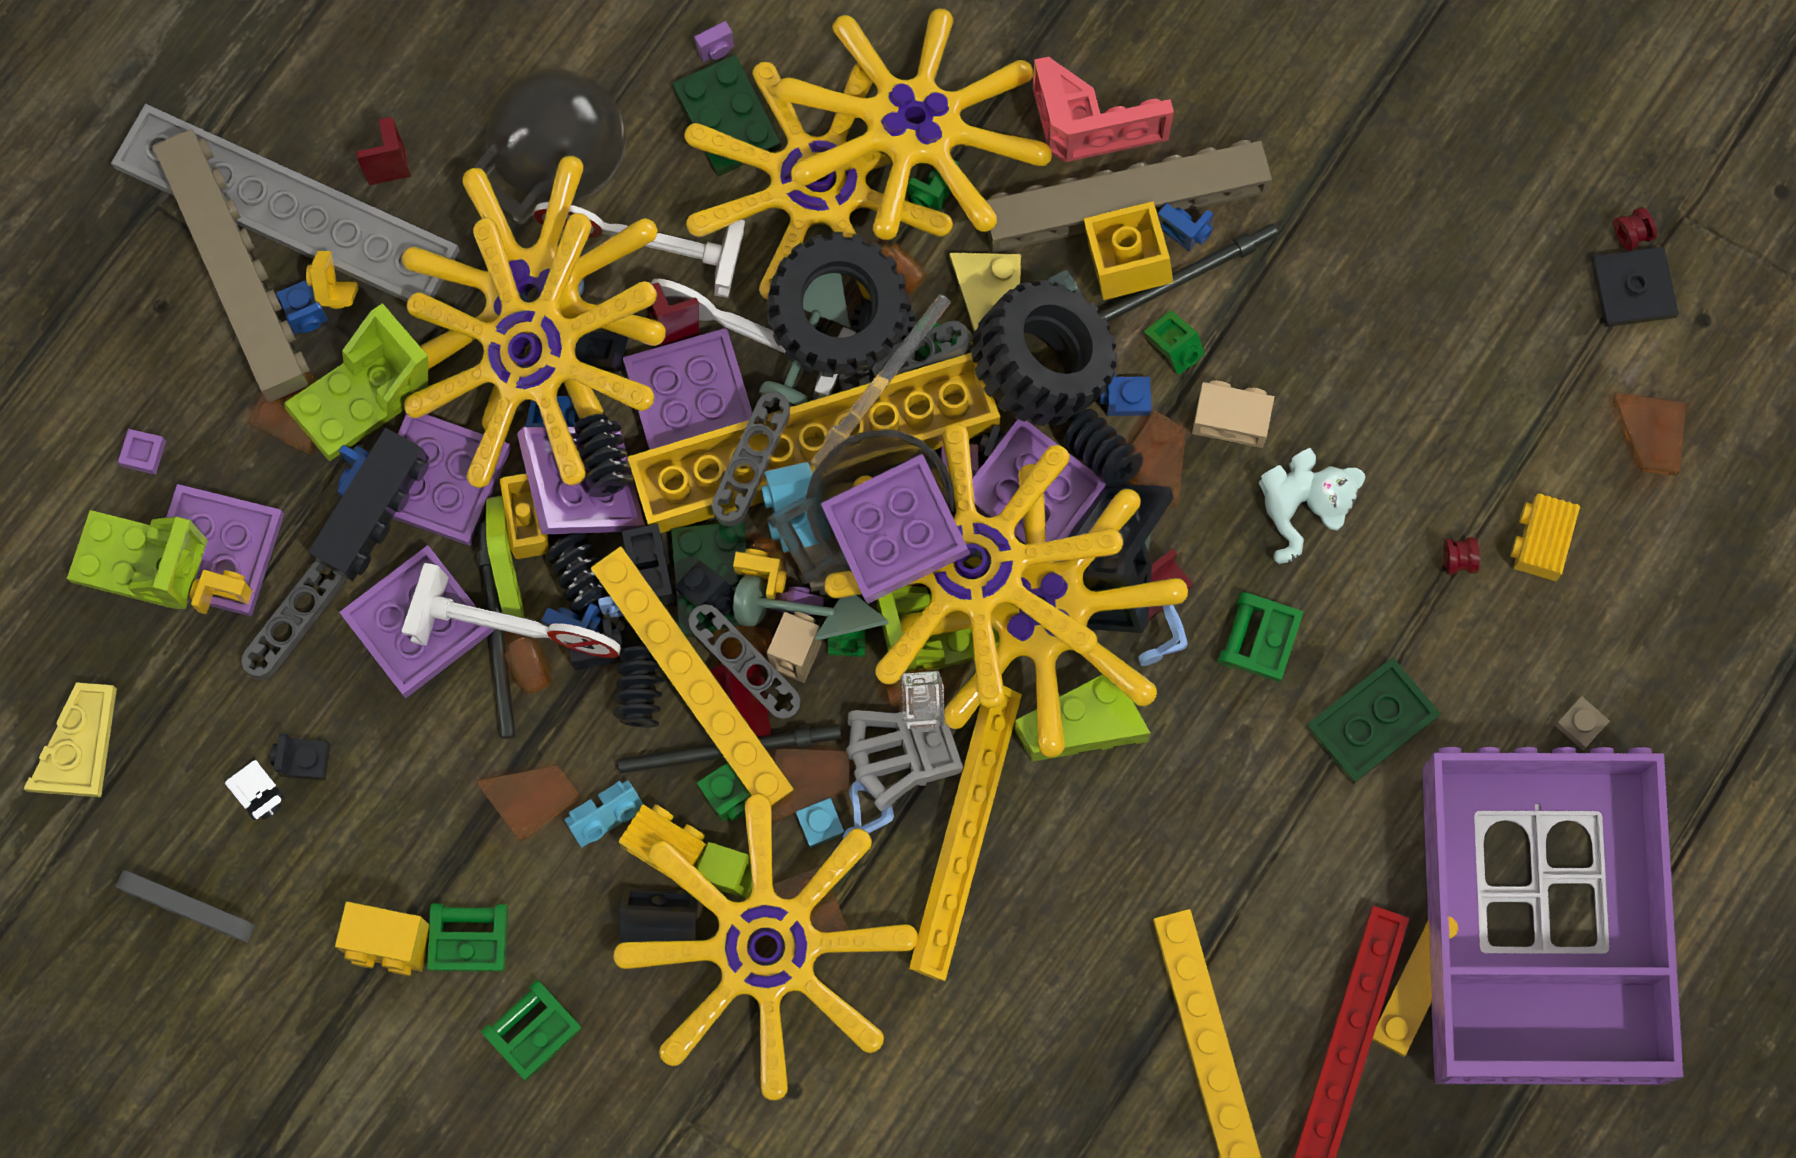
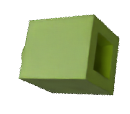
M708 842L705 852L698 858L696 869L719 891L747 899L753 887L750 856Z

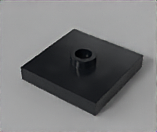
M1665 247L1597 255L1592 258L1591 261L1605 327L1677 317L1679 313Z

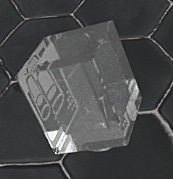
M939 671L904 673L901 677L903 717L907 729L928 732L934 730L935 727L945 726L943 682Z

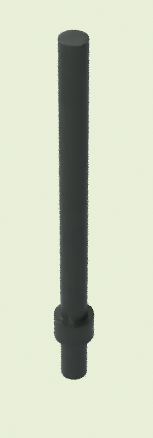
M1271 223L1250 235L1244 233L1234 238L1232 244L1173 273V283L1135 292L1097 313L1101 318L1105 317L1107 322H1110L1238 256L1244 258L1256 251L1255 247L1279 236L1278 230Z
M482 522L477 526L480 551L477 552L478 568L482 569L486 609L502 613L487 548L486 522ZM494 629L495 631L489 636L501 739L515 738L505 637L503 630Z
M839 724L812 729L807 725L794 727L795 731L758 737L768 751L797 746V749L811 748L812 743L841 739ZM716 744L621 758L618 759L620 774L723 758L724 756Z

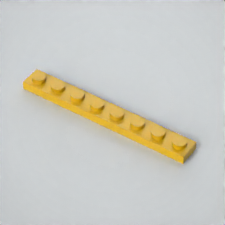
M620 546L591 567L601 584L750 794L766 796L770 800L772 807L795 789L625 550Z
M1004 686L1005 699L998 707L987 708L982 704L980 705L920 926L918 941L909 967L910 970L935 980H946L1022 694Z
M1191 910L1154 918V927L1219 1158H1261Z

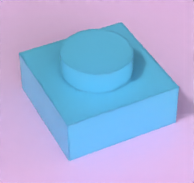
M831 798L796 811L810 848L843 836L844 830Z

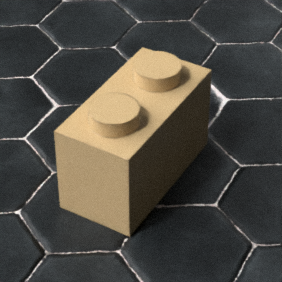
M1223 381L1203 382L1192 434L1263 448L1267 438L1275 396L1267 395L1264 390L1258 388H1246L1245 390L1231 388L1230 384Z
M784 612L767 651L769 663L780 674L803 683L807 679L822 644L821 640L816 641L815 639L820 630L819 625H816V620L807 614L795 612L794 615Z

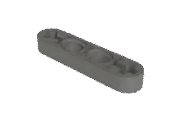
M959 321L946 322L895 344L883 360H879L873 368L865 372L860 370L855 372L854 376L844 378L840 374V386L844 391L856 388L852 384L856 383V376L858 375L863 377L859 380V386L965 355L972 348L973 336ZM958 333L960 336L957 337V344L951 345L950 342L953 341L952 335ZM937 340L941 343L939 347L935 343ZM924 345L930 346L929 356L923 361H915L914 355L916 350ZM896 359L898 366L894 373L883 375V365L888 360ZM875 375L877 379L874 380L871 376Z
M768 392L758 400L712 503L713 513L716 520L722 525L735 526L745 518L790 417L789 401L779 392ZM774 403H779L782 414L775 413L773 415L770 425L771 428L776 430L772 431L765 425L768 418V412L765 407H772ZM764 434L770 440L768 447L763 451L752 450L748 443L753 435ZM747 466L753 469L755 475L751 482L740 484L735 481L733 477L734 472L739 467ZM730 486L738 492L735 499V506L738 511H731L726 516L720 505L729 504L733 496L732 490L727 489Z
M315 561L244 651L241 662L243 669L256 680H265L273 676L341 589L345 582V577L333 571L336 575L335 579L332 581L325 579L319 586L325 592L320 596L309 584L313 582L318 587L323 580L320 574L321 570L329 571L331 569ZM302 595H311L315 599L313 609L306 613L298 612L295 607L297 599ZM280 624H289L292 627L291 637L284 642L275 641L273 638L274 629ZM266 640L275 649L280 650L276 655L270 650L265 656V660L268 663L264 669L258 666L253 670L255 664L252 662V659L255 656L262 658L269 650L263 645Z
M706 604L693 608L688 615V627L700 642L772 715L784 719L796 714L800 706V697L797 691L720 611ZM699 612L704 615L711 612L714 615L711 623L717 630H720L723 624L728 628V631L723 632L716 638L713 645L708 642V638L714 635L706 628H702L700 631L696 628L699 622L696 615ZM729 637H734L741 643V652L733 659L725 658L720 650L723 640ZM753 664H761L767 670V679L761 685H752L747 680V670ZM775 678L780 684L774 686V688L782 695L789 692L792 696L789 699V704L791 705L789 710L784 708L776 710L774 706L777 700L769 692L765 698L760 695V692L771 686Z
M122 870L115 885V888L245 943L249 942L256 925L126 870Z

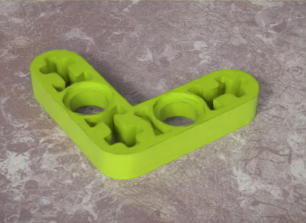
M503 497L486 498L487 548L502 614L525 619L509 544Z

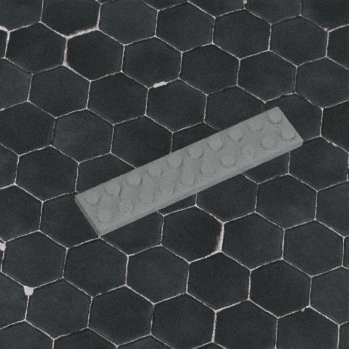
M147 104L144 105L111 162L115 169L174 195L153 149V145L193 129L199 140L205 138L210 146L214 158L208 161L212 170L219 168L227 184V188L222 190L225 199L232 198L241 215V218L235 220L237 225L314 259L317 251H331L334 269L408 302L412 294L417 292L434 298L443 282L442 279L405 269L402 264V254L407 248L412 246L419 247L455 260L460 251L458 245Z

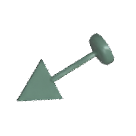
M831 273L822 275L808 286L803 298V309L811 313L808 322L814 328H816L820 317L850 328L841 274ZM797 360L793 361L784 385L766 381L761 385L758 393L764 395L768 392H779L787 398L790 407L809 402L805 394L793 389L801 363Z
M757 575L744 576L740 580L734 595V615L738 624L742 626L752 627L758 625L764 619L768 608L828 616L815 636L816 641L888 624L887 619L856 595L840 598L834 608L767 599V584L764 579Z

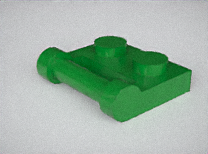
M1240 592L1236 601V605L1239 607L1225 649L1220 650L1217 662L1225 667L1240 669L1280 683L1304 611L1253 594ZM1258 611L1264 614L1250 656L1246 657L1240 655L1239 651L1252 612Z
M432 903L430 909L427 970L429 972H505L509 919L508 904H496L495 908L445 907L442 903ZM444 922L494 923V932H443Z
M538 979L529 986L531 990L492 1026L487 1024L480 1031L525 1081H528L583 1029ZM542 1001L547 1008L507 1044L502 1036Z

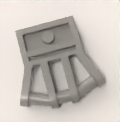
M938 702V711L908 714L905 711L884 713L855 710L849 712L848 724L851 726L850 742L846 751L849 759L854 760L856 766L854 775L857 783H862L875 798L874 804L880 811L888 809L899 797L916 785L925 786L927 782L962 773L963 765L952 733L942 718L943 707L941 702ZM935 703L909 710L935 708ZM868 726L897 728V732L865 740V731ZM900 745L903 746L905 755L870 764L868 754ZM908 768L911 770L910 774L888 790L876 778Z

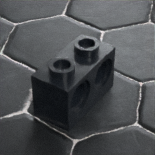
M654 524L622 531L626 553L665 607L676 605L659 525Z

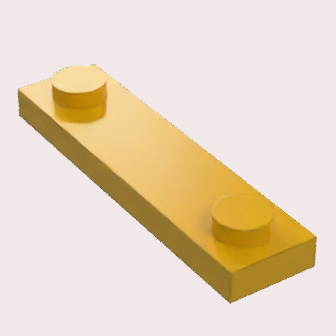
M1448 916L1449 939H1451L1458 932V924L1452 917ZM1429 920L1387 1002L1372 1039L1403 1057L1407 1054L1432 1002Z

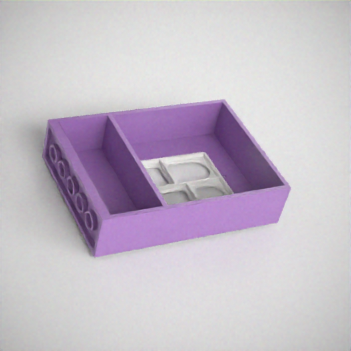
M1458 747L1438 749V753H1434L1422 767L1435 1084L1666 1085L1683 1078L1664 753H1652L1651 748L1644 747L1629 749L1628 753H1614V749L1608 747L1593 748L1590 750V753H1576V749L1571 747L1555 748L1552 750V753H1538L1537 748L1533 747L1516 748L1514 753H1499V748L1496 747L1478 748L1476 753H1461V748ZM1504 820L1515 822L1527 833L1530 842L1532 878L1529 886L1493 887L1486 883L1484 836L1488 828L1494 823ZM1562 821L1577 822L1586 829L1592 842L1593 864L1591 867L1551 868L1547 864L1546 837L1553 825ZM1551 884H1590L1594 888L1597 943L1595 946L1556 947L1551 943L1548 887ZM1491 902H1526L1531 904L1534 920V944L1530 947H1494L1490 945L1487 934V905ZM1448 916L1452 917L1458 924V932L1451 939H1449Z

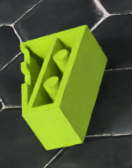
M1103 674L1059 697L1065 742L1064 750L1060 755L1046 757L1040 752L1038 745L1037 709L1015 720L1014 727L1032 762L1075 755L1084 751L1104 750L1132 743H1146L1150 736V731L1133 701Z

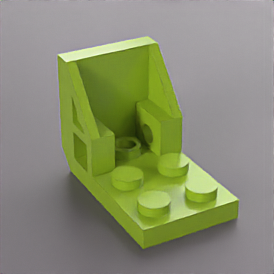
M383 303L370 311L342 350L343 364L284 403L285 410L329 462L340 455L339 450L342 445L350 448L404 411L406 397L428 387V355Z
M90 510L67 580L71 583L173 609H186L190 590L196 579L208 539L191 520L176 516L153 519L151 524L147 525Z
M903 586L876 600L878 613L888 620V624L882 625L888 651L903 635L900 618L909 613L923 612L929 605L932 594H928L927 587ZM972 628L930 636L902 677L975 660ZM993 628L994 639L997 648L999 643L998 632Z

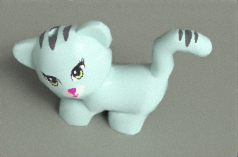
M1308 448L1292 458V462L1289 463L1290 473L1286 474L1282 466L1278 465L1261 476L1262 479L1259 481V485L1265 495L1267 514L1275 522L1279 533L1289 541L1288 547L1275 551L1274 561L1279 564L1288 563L1302 554L1304 538L1290 522V519L1302 502L1307 501L1308 507L1314 514L1320 516L1323 524L1329 529L1338 531L1343 526L1345 515L1351 510L1357 497V490L1365 480V474L1360 469H1339L1329 466L1320 472L1313 473L1311 469L1315 465L1316 456L1311 448Z

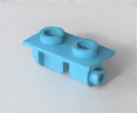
M629 780L623 783L618 781L610 788L598 794L603 803L599 808L590 799L576 809L569 811L570 816L564 820L581 848L590 842L599 840L606 832L622 822L631 820L640 810L643 803Z

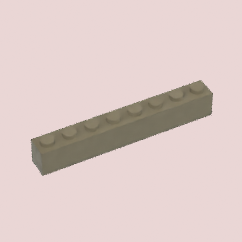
M189 129L153 145V149L261 392L270 403L309 386L304 373L309 372L310 369L302 352L294 353L290 342L296 340L288 321L281 322L277 315V311L282 309L274 290L272 289L267 292L263 281L268 279L267 273L260 259L253 261L249 250L255 248L246 228L242 230L238 228L235 220L241 218V215L233 199H225L222 190L227 188V184L219 168L212 170L208 160L214 158V155L205 138L199 140L193 129Z
M1243 140L1232 144L1230 148L1220 150L1206 148L1197 152L1196 155L1184 158L1180 155H1173L1156 164L1137 163L1129 166L1124 171L1113 173L1111 170H1104L1087 179L1067 178L1060 181L1058 185L1044 188L1042 185H1035L1026 188L1022 193L1013 195L1008 193L995 194L986 202L995 212L997 224L987 233L992 253L1083 234L1086 233L1084 218L1154 201L1158 215V212L1166 203L1173 208L1179 207L1184 211L1266 194L1269 192L1272 177L1262 141L1251 143L1249 140Z

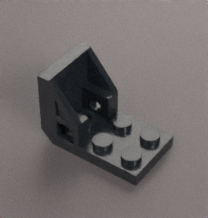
M1124 484L1119 487H1110L1105 485L1069 537L1087 534L1119 491L1132 489L1139 495L1141 501L1138 510L1119 530L1123 538L1122 549L1114 555L1096 557L1083 573V583L1087 589L1098 592L1151 582L1152 564L1145 541L1174 499L1170 486ZM1149 607L1096 612L1089 618L1087 628L1090 630L1143 633L1148 625Z

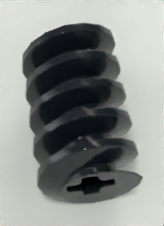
M1093 409L1083 411L1072 421L1065 435L1067 448L1075 452L1076 456L1083 460L1085 465L1094 471L1095 475L1102 478L1106 485L1119 487L1129 482L1139 473L1144 459L1142 454L1139 452L1135 453L1134 446L1129 443L1126 444L1125 438L1117 435L1116 429L1108 426L1107 421L1099 417L1097 411Z
M601 414L588 415L581 418L574 425V430L578 434L577 443L581 447L579 453L584 461L583 464L587 474L585 480L590 488L588 492L590 497L610 496L633 483L632 475L623 474L631 468L629 462L620 461L628 455L625 448L618 447L625 442L623 435L615 434L621 430V424L618 421H609L608 416Z
M572 533L559 538L549 546V551L546 554L548 562L554 564L552 567L554 575L559 576L558 583L560 588L566 589L564 593L566 601L572 602L570 606L571 611L577 615H585L590 603L597 605L600 609L598 599L604 598L603 594L606 592L604 586L598 584L597 581L599 579L591 569V567L599 562L598 558L585 557V555L592 551V545L585 544L580 546L579 544L587 537L586 533Z
M634 646L624 648L619 653V657L624 663L618 666V673L624 677L616 680L617 688L622 691L615 694L614 698L615 702L621 706L613 709V716L619 719L620 723L628 726L657 727L659 726V721L649 718L652 713L661 712V707L652 704L651 699L662 697V692L652 689L653 685L664 683V678L654 674L655 670L662 668L647 647Z

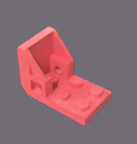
M1050 57L1035 59L1032 89L1046 144L1051 148L1052 155L1064 162H1070L1169 140L1174 114L1171 99L1164 101L1150 99L1142 102L1140 106L1131 108L1117 106L1100 114L1093 87Z

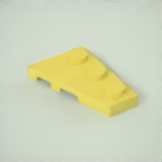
M949 253L950 262L959 283V289L970 317L973 332L979 327L978 323L998 300L1007 291L1014 289L1020 284L1021 254Z
M75 684L56 722L58 726L48 746H44L39 756L40 762L32 778L29 777L24 787L25 791L101 797L117 688L113 685Z

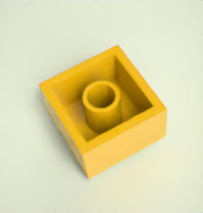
M1154 201L1084 218L1087 241L1103 300L1173 283L1170 256Z
M346 902L335 947L345 954L344 959L350 960L353 965L373 968L374 963H380L381 966L388 968L389 972L410 976L411 970L423 971L429 945V924L421 916Z

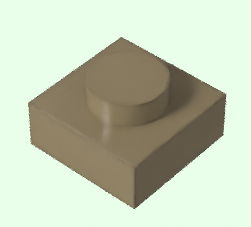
M1581 696L1555 726L1579 748L1584 750L1610 720Z

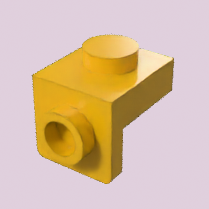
M317 251L312 265H308L306 270L308 286H313L315 302L320 303L321 306H329L333 309L351 306L358 291L357 282H337L332 252Z
M746 549L745 553L736 552L733 565L735 574L743 576L757 575L762 579L768 580L767 599L775 600L777 593L784 592L787 572L781 571L780 559L769 558L766 552L757 549Z
M203 570L200 579H196L192 584L190 600H192L191 605L199 613L207 614L213 595L249 604L253 590L244 581L245 577L238 573L224 570L221 575Z

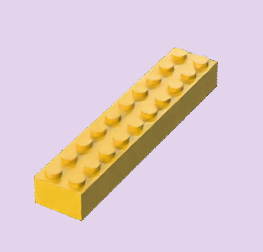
M971 352L790 407L788 423L766 471L808 462L814 476L815 485L824 484L942 448L944 445L943 431L951 424L963 425L968 431L969 439L982 436L984 432L991 433L994 424L1000 425V415L993 396L989 398L983 389L986 385L983 380L979 381L975 368L978 364L973 363ZM781 411L768 414L765 425L772 431L776 430L771 428L770 425L772 417L775 413L782 414ZM749 420L628 456L648 526L658 524L661 533L670 531L671 528L684 527L714 517L713 499ZM755 434L749 439L748 445L754 451H763L768 447L770 440L764 434ZM742 466L734 472L733 477L738 483L747 484L753 480L755 472L750 467ZM765 474L750 506L764 502L761 487L767 485ZM730 486L727 489L732 490L733 496L729 504L720 505L723 508L724 514L738 510L735 506L738 492Z

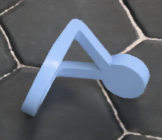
M1173 605L1163 606L1173 638L1156 649L1140 654L1138 659L1141 666L1156 663L1163 658V655L1181 651L1187 647L1186 634Z
M857 781L849 789V796L853 805L854 827L844 832L843 839L853 829L859 828L870 833L890 823L894 818L891 805L888 809L881 811L882 816L879 819L861 827V812L857 791H869L862 783H857Z

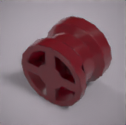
M1644 207L1634 209L1632 215L1628 217L1621 215L1613 221L1617 239L1627 251L1637 248L1638 244L1642 241L1650 242L1657 238L1655 222L1651 214Z
M1467 537L1464 541L1455 542L1451 538H1445L1443 559L1447 575H1453L1462 570H1466L1470 574L1478 573L1480 554L1476 537Z

